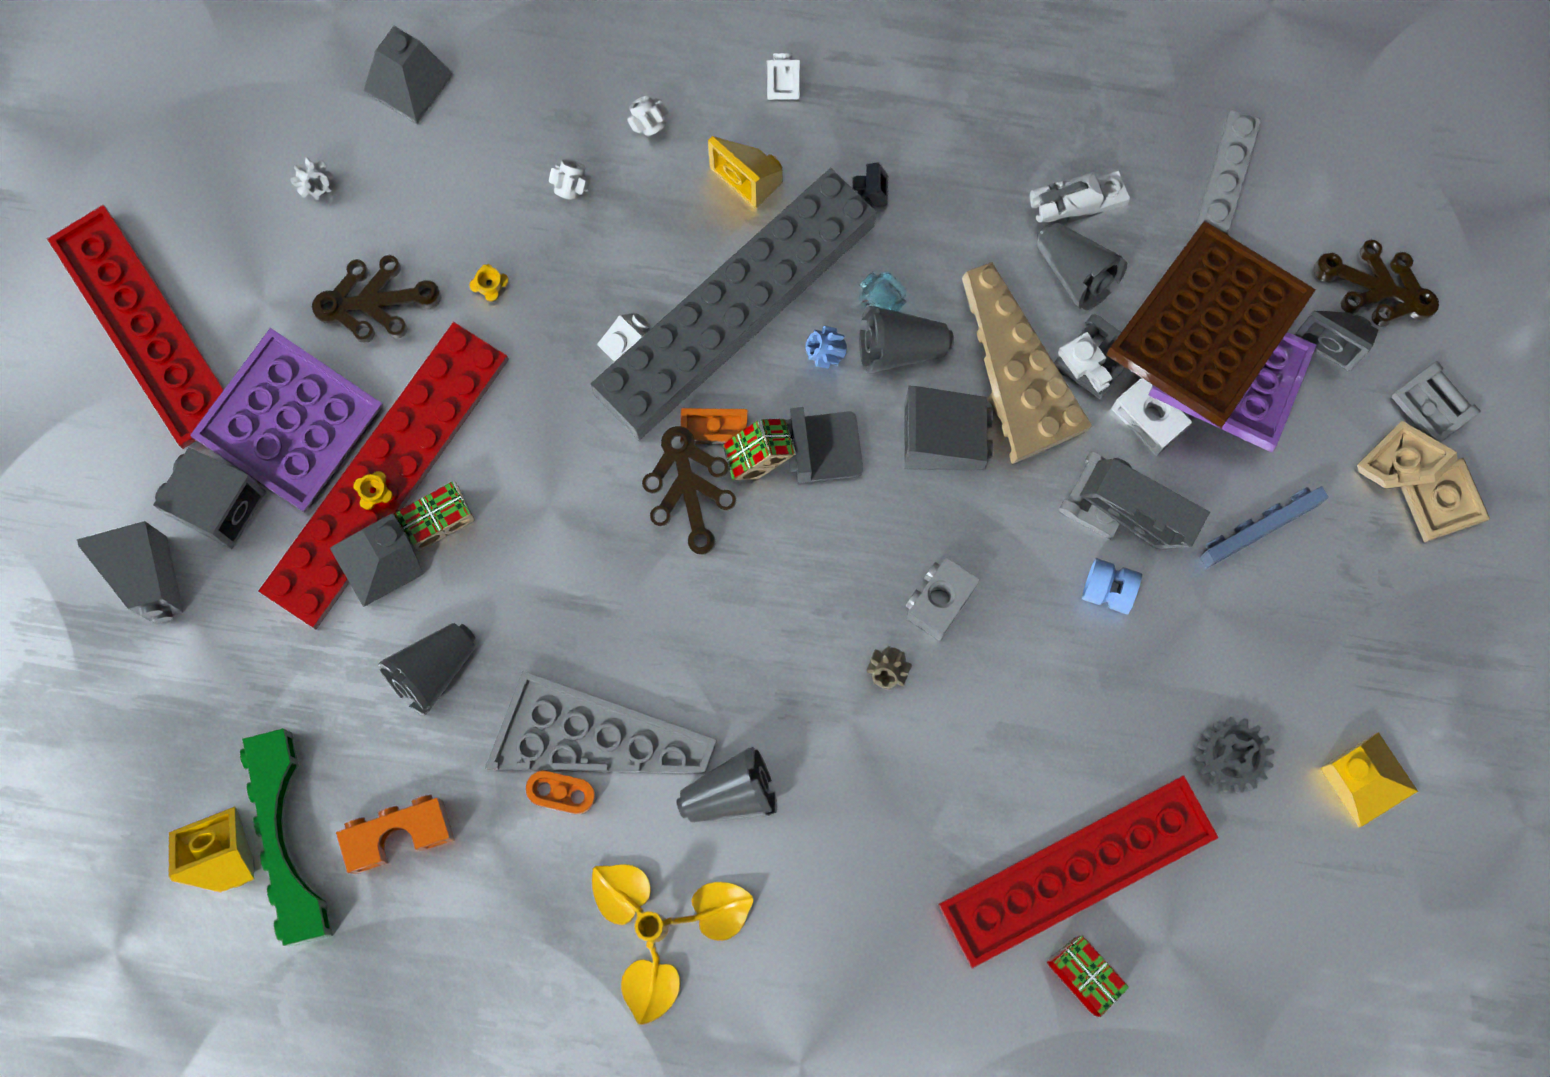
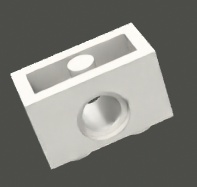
M1141 378L1117 398L1112 406V410L1157 456L1182 435L1192 421L1189 419V414L1149 396L1152 384ZM1152 407L1157 409L1161 414V418H1151L1146 408Z

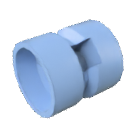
M1095 558L1083 589L1082 600L1097 605L1107 602L1110 609L1128 615L1136 599L1142 573L1125 567L1118 571L1113 563ZM1113 581L1119 584L1116 593L1110 592Z

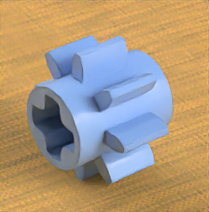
M823 326L822 331L814 330L806 341L808 359L814 360L815 366L829 369L830 364L838 365L846 354L847 345L844 335L838 334L837 328Z

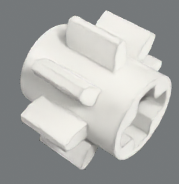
M646 95L630 105L629 109L632 115L627 118V121L634 132L637 131L639 134L644 132L646 136H651L659 132L666 125L663 116L669 112L661 99L654 98L652 100L649 95Z
M306 157L305 162L300 166H293L296 170V177L290 180L294 186L299 187L298 193L301 197L304 198L309 193L316 200H319V195L325 191L331 192L328 187V181L334 179V176L330 171H325L327 165L323 160H319L315 164L309 157Z
M564 159L561 165L556 164V167L551 168L548 182L554 184V193L566 199H577L578 194L583 195L584 191H588L591 176L585 175V166L582 163Z

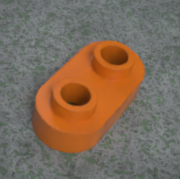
M538 771L531 775L526 783V794L529 800L541 807L580 815L588 812L595 803V791L583 779L549 771ZM544 783H548L551 787L550 793L546 796L539 794V787ZM576 791H582L584 793V800L578 804L574 803L572 795Z

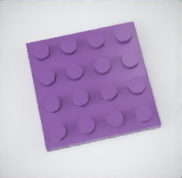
M270 328L190 436L305 513L383 405L380 401Z
M1287 332L1222 427V430L1273 452L1278 444L1316 345ZM1152 385L1149 396L1216 426Z

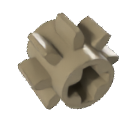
M888 646L882 653L877 649L874 650L866 671L873 674L874 684L890 690L896 684L904 686L912 664L905 662L904 651L902 652L897 648Z

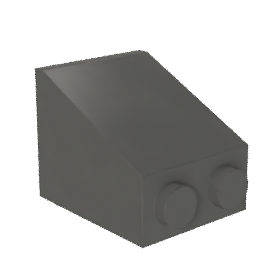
M909 386L904 404V469L984 470L987 460L993 459V440H987V428H992L993 410L992 408H987V397L920 386Z
M188 447L185 454H181L176 459L173 473L167 483H163L158 488L155 495L156 501L153 506L175 520L232 549L266 494V491L248 474Z
M143 521L77 539L79 548L127 609L156 624L171 621L173 615L183 613L167 536L149 523Z

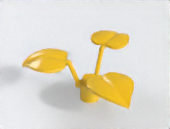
M625 864L595 866L593 868V895L601 914L614 924L626 925L632 921L635 913H637L634 925L635 932L640 939L647 941L646 946L653 958V963L648 960L633 962L625 970L621 981L624 1000L633 1013L637 1024L644 1025L660 1018L672 1007L680 992L681 983L678 970L669 964L659 965L660 958L655 947L656 942L662 941L667 936L669 926L699 920V928L704 936L716 941L728 940L738 934L743 928L753 905V896L748 891L731 883H708L700 887L692 896V906L697 914L665 918L663 915L655 912H644L641 906L648 902L651 895L650 881L642 870Z

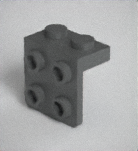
M804 407L790 408V419L786 420L796 455L789 459L790 472H796L797 483L859 477L863 473L857 417L854 412L805 416Z

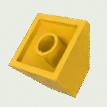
M714 136L708 140L710 168L756 209L783 183L782 165L773 155L769 154L767 156L758 148Z
M1379 732L1320 768L1359 827L1364 826L1418 792Z
M236 807L229 808L169 832L168 876L171 881L221 893L254 880L253 855Z

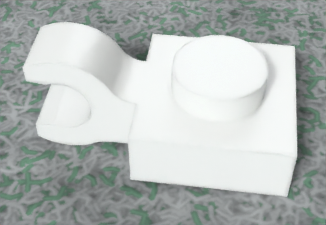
M1088 332L1059 349L1058 354L1076 379L1086 375L1098 393L1110 386L1108 382L1112 380V377L1107 369L1101 366L1105 362L1106 357Z

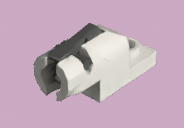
M1119 171L1097 178L1094 172L1031 190L1030 193L1032 209L1039 207L1040 214L1036 215L1039 223L1053 222L1062 218H1066L1067 223H1071L1127 205L1130 201Z

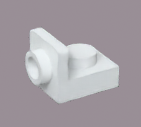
M792 53L773 54V60H767V99H799V60H793Z

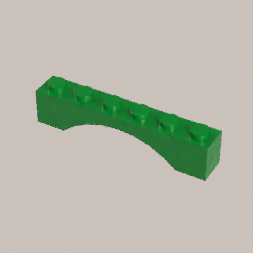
M282 728L243 738L244 749L240 750V758L244 769L249 771L251 782L247 783V793L250 802L255 803L257 816L253 818L256 835L262 837L264 850L260 851V860L264 871L269 873L271 885L267 886V896L271 906L276 908L277 920H274L276 938L278 941L282 940L283 946H295L333 936L326 901L315 893L299 875L290 858L285 841L283 824L285 799L291 780L299 766L292 732Z

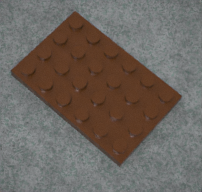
M1204 221L1120 333L1106 355L1222 429L1316 289Z

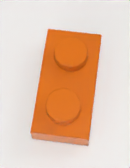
M681 408V427L687 428L692 433L695 444H724L747 428L748 409ZM680 437L681 444H684L683 438Z

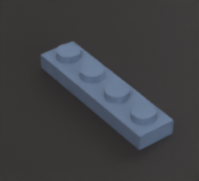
M1322 486L1312 492L1307 487L1290 497L1293 502L1289 505L1282 507L1278 503L1264 511L1262 514L1265 518L1254 524L1252 519H1249L1234 529L1236 534L1232 537L1225 539L1221 535L1207 543L1205 546L1208 550L1200 559L1206 569L1320 506L1329 496Z

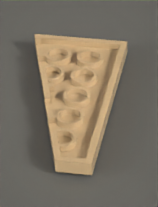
M991 262L967 271L962 280L970 310L976 315L979 326L977 331L979 343H983L986 352L984 362L995 404L1001 408L1004 420L1002 425L1004 437L1009 438L1012 449L1009 453L1011 463H1017L1087 432L1092 427V424L994 264Z

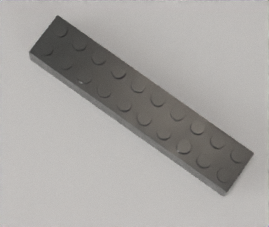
M832 168L828 169L590 383L594 396L640 441L874 228L876 211Z

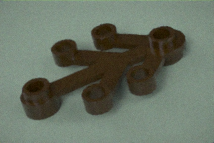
M1367 240L1359 251L1360 257L1367 261L1374 276L1343 264L1341 257L1335 253L1321 255L1314 265L1313 271L1315 276L1323 282H1333L1340 277L1370 289V291L1361 294L1355 291L1348 292L1340 304L1344 312L1355 314L1360 308L1389 298L1402 302L1393 307L1388 304L1378 305L1371 315L1372 321L1377 326L1385 327L1391 321L1407 315L1418 320L1432 317L1439 308L1437 296L1431 290L1421 288L1411 270L1413 258L1406 252H1398L1390 262L1391 270L1399 274L1405 288L1395 284L1380 257L1383 250L1382 245L1376 240ZM1367 248H1371L1375 254L1370 253ZM1397 260L1404 262L1406 266L1400 265ZM1348 300H1353L1357 306L1351 305ZM1379 312L1386 314L1387 318L1381 317Z
M386 255L379 262L380 270L360 294L347 297L357 282L364 281L369 273L365 263L355 259L348 263V274L333 291H323L314 298L312 311L321 322L333 323L337 321L350 330L359 342L368 343L375 336L372 325L367 321L356 320L347 312L361 310L386 328L391 337L399 339L407 333L408 328L405 321L399 316L392 317L380 307L416 302L423 309H433L441 301V292L434 282L424 280L416 284L415 288L379 293L391 277L397 276L401 271L398 259L393 255ZM390 262L395 263V267L392 270H385L386 264ZM362 267L363 270L360 274H352L354 268ZM423 289H431V293L428 296L420 295ZM329 301L333 302V306L331 309H323V305ZM394 324H402V328L399 331H391ZM362 328H369V333L366 336H359V331Z
M681 426L671 427L663 434L661 439V447L664 454L652 473L644 476L642 486L651 494L660 492L663 488V478L674 462H676L678 476L661 504L651 510L650 519L657 526L667 525L671 520L672 510L683 494L692 530L688 536V546L694 553L705 555L713 550L715 536L710 530L705 528L697 491L715 501L717 506L725 511L734 508L736 496L730 490H721L693 473L689 458L707 467L709 473L715 478L724 477L728 473L729 466L725 459L713 457L695 446L694 436L687 428ZM675 437H682L684 440V445L680 449L672 447V440ZM717 461L722 462L725 466L724 471L720 474H716L712 470V465ZM651 477H656L659 480V485L656 489L651 490L647 487V481ZM724 494H729L732 496V503L726 507L720 504V497ZM658 510L666 512L667 517L665 521L657 522L655 520V513ZM700 534L707 537V544L704 547H698L695 544V538Z

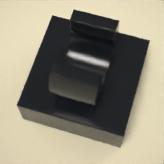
M879 162L866 164V176H854L852 188L855 191L858 190L857 193L861 197H868L875 207L888 205V174Z

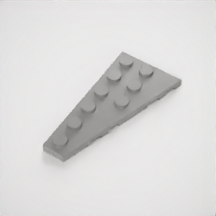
M523 671L485 768L487 770L705 774L717 740Z

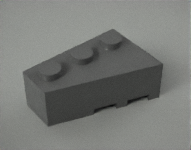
M1119 458L1098 461L1080 493L1081 497L1156 549L1192 547L1210 514V511L1134 470L1129 463Z

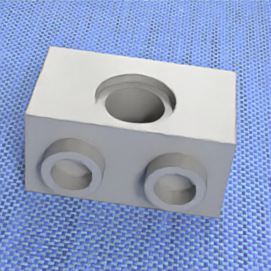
M947 557L941 565L936 562L932 565L924 578L929 582L922 593L916 589L905 605L910 609L906 619L939 641L980 581L979 578ZM935 590H942L948 595L949 602L939 605L932 600L931 593Z

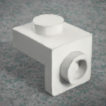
M639 314L619 315L597 345L613 361H616L651 330L649 328L650 324Z

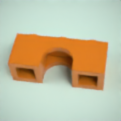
M426 795L412 800L411 807L399 810L398 806L379 811V818L367 822L365 818H358L345 823V829L336 832L347 873L358 874L387 864L388 860L385 853L386 841L392 833L399 830H406L412 837L415 849L421 852L454 841L455 838L443 800L439 798L433 799L432 795Z

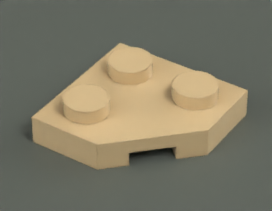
M1401 421L1357 466L1360 474L1380 486L1394 488L1434 483L1458 460L1457 452Z

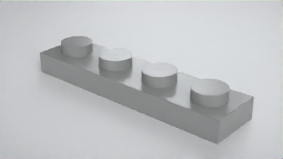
M1230 110L1194 229H1198L1206 221L1225 234H1228L1262 119Z

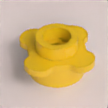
M485 264L476 272L474 279L470 281L469 285L473 292H479L485 296L487 301L493 302L498 299V293L501 288L508 285L509 279L506 274H499L490 264ZM490 280L492 284L487 285L486 282Z
M376 471L373 474L358 478L354 482V489L361 497L360 506L369 510L377 503H388L392 499V492L387 489L385 484L386 476L384 473ZM376 488V492L370 493V489Z

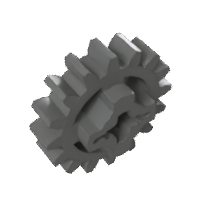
M1234 717L1226 719V727L1220 720L1213 723L1215 732L1210 729L1205 730L1202 734L1207 741L1197 743V747L1204 750V754L1196 757V761L1205 762L1206 765L1200 771L1201 775L1210 773L1212 778L1209 784L1212 786L1221 782L1222 792H1227L1234 786L1236 794L1242 793L1245 788L1244 784L1249 790L1257 788L1255 779L1261 782L1265 781L1268 777L1263 772V769H1271L1274 765L1266 760L1267 756L1274 754L1273 749H1266L1264 745L1270 740V737L1264 736L1260 738L1258 733L1261 727L1257 725L1251 729L1248 728V719L1246 718L1236 725ZM1235 733L1245 736L1250 741L1238 739ZM1216 743L1219 749L1217 757L1214 759L1213 749ZM1246 749L1236 760L1224 762V759L1229 757V754L1233 751ZM1254 752H1256L1255 767L1251 763ZM1225 769L1233 772L1234 776L1238 778L1227 776L1220 770Z

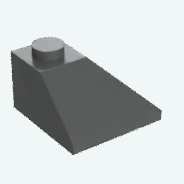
M393 26L375 50L364 91L417 124L453 76V73L421 41Z
M1314 310L1295 335L1315 344V352L1350 372L1371 350L1379 329L1372 326L1371 322L1365 317L1353 315L1349 312Z
M393 513L330 547L363 607L424 574L408 539Z

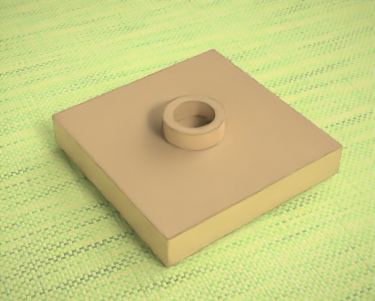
M1464 458L1458 459L1434 483L1401 487L1424 543L1490 520Z

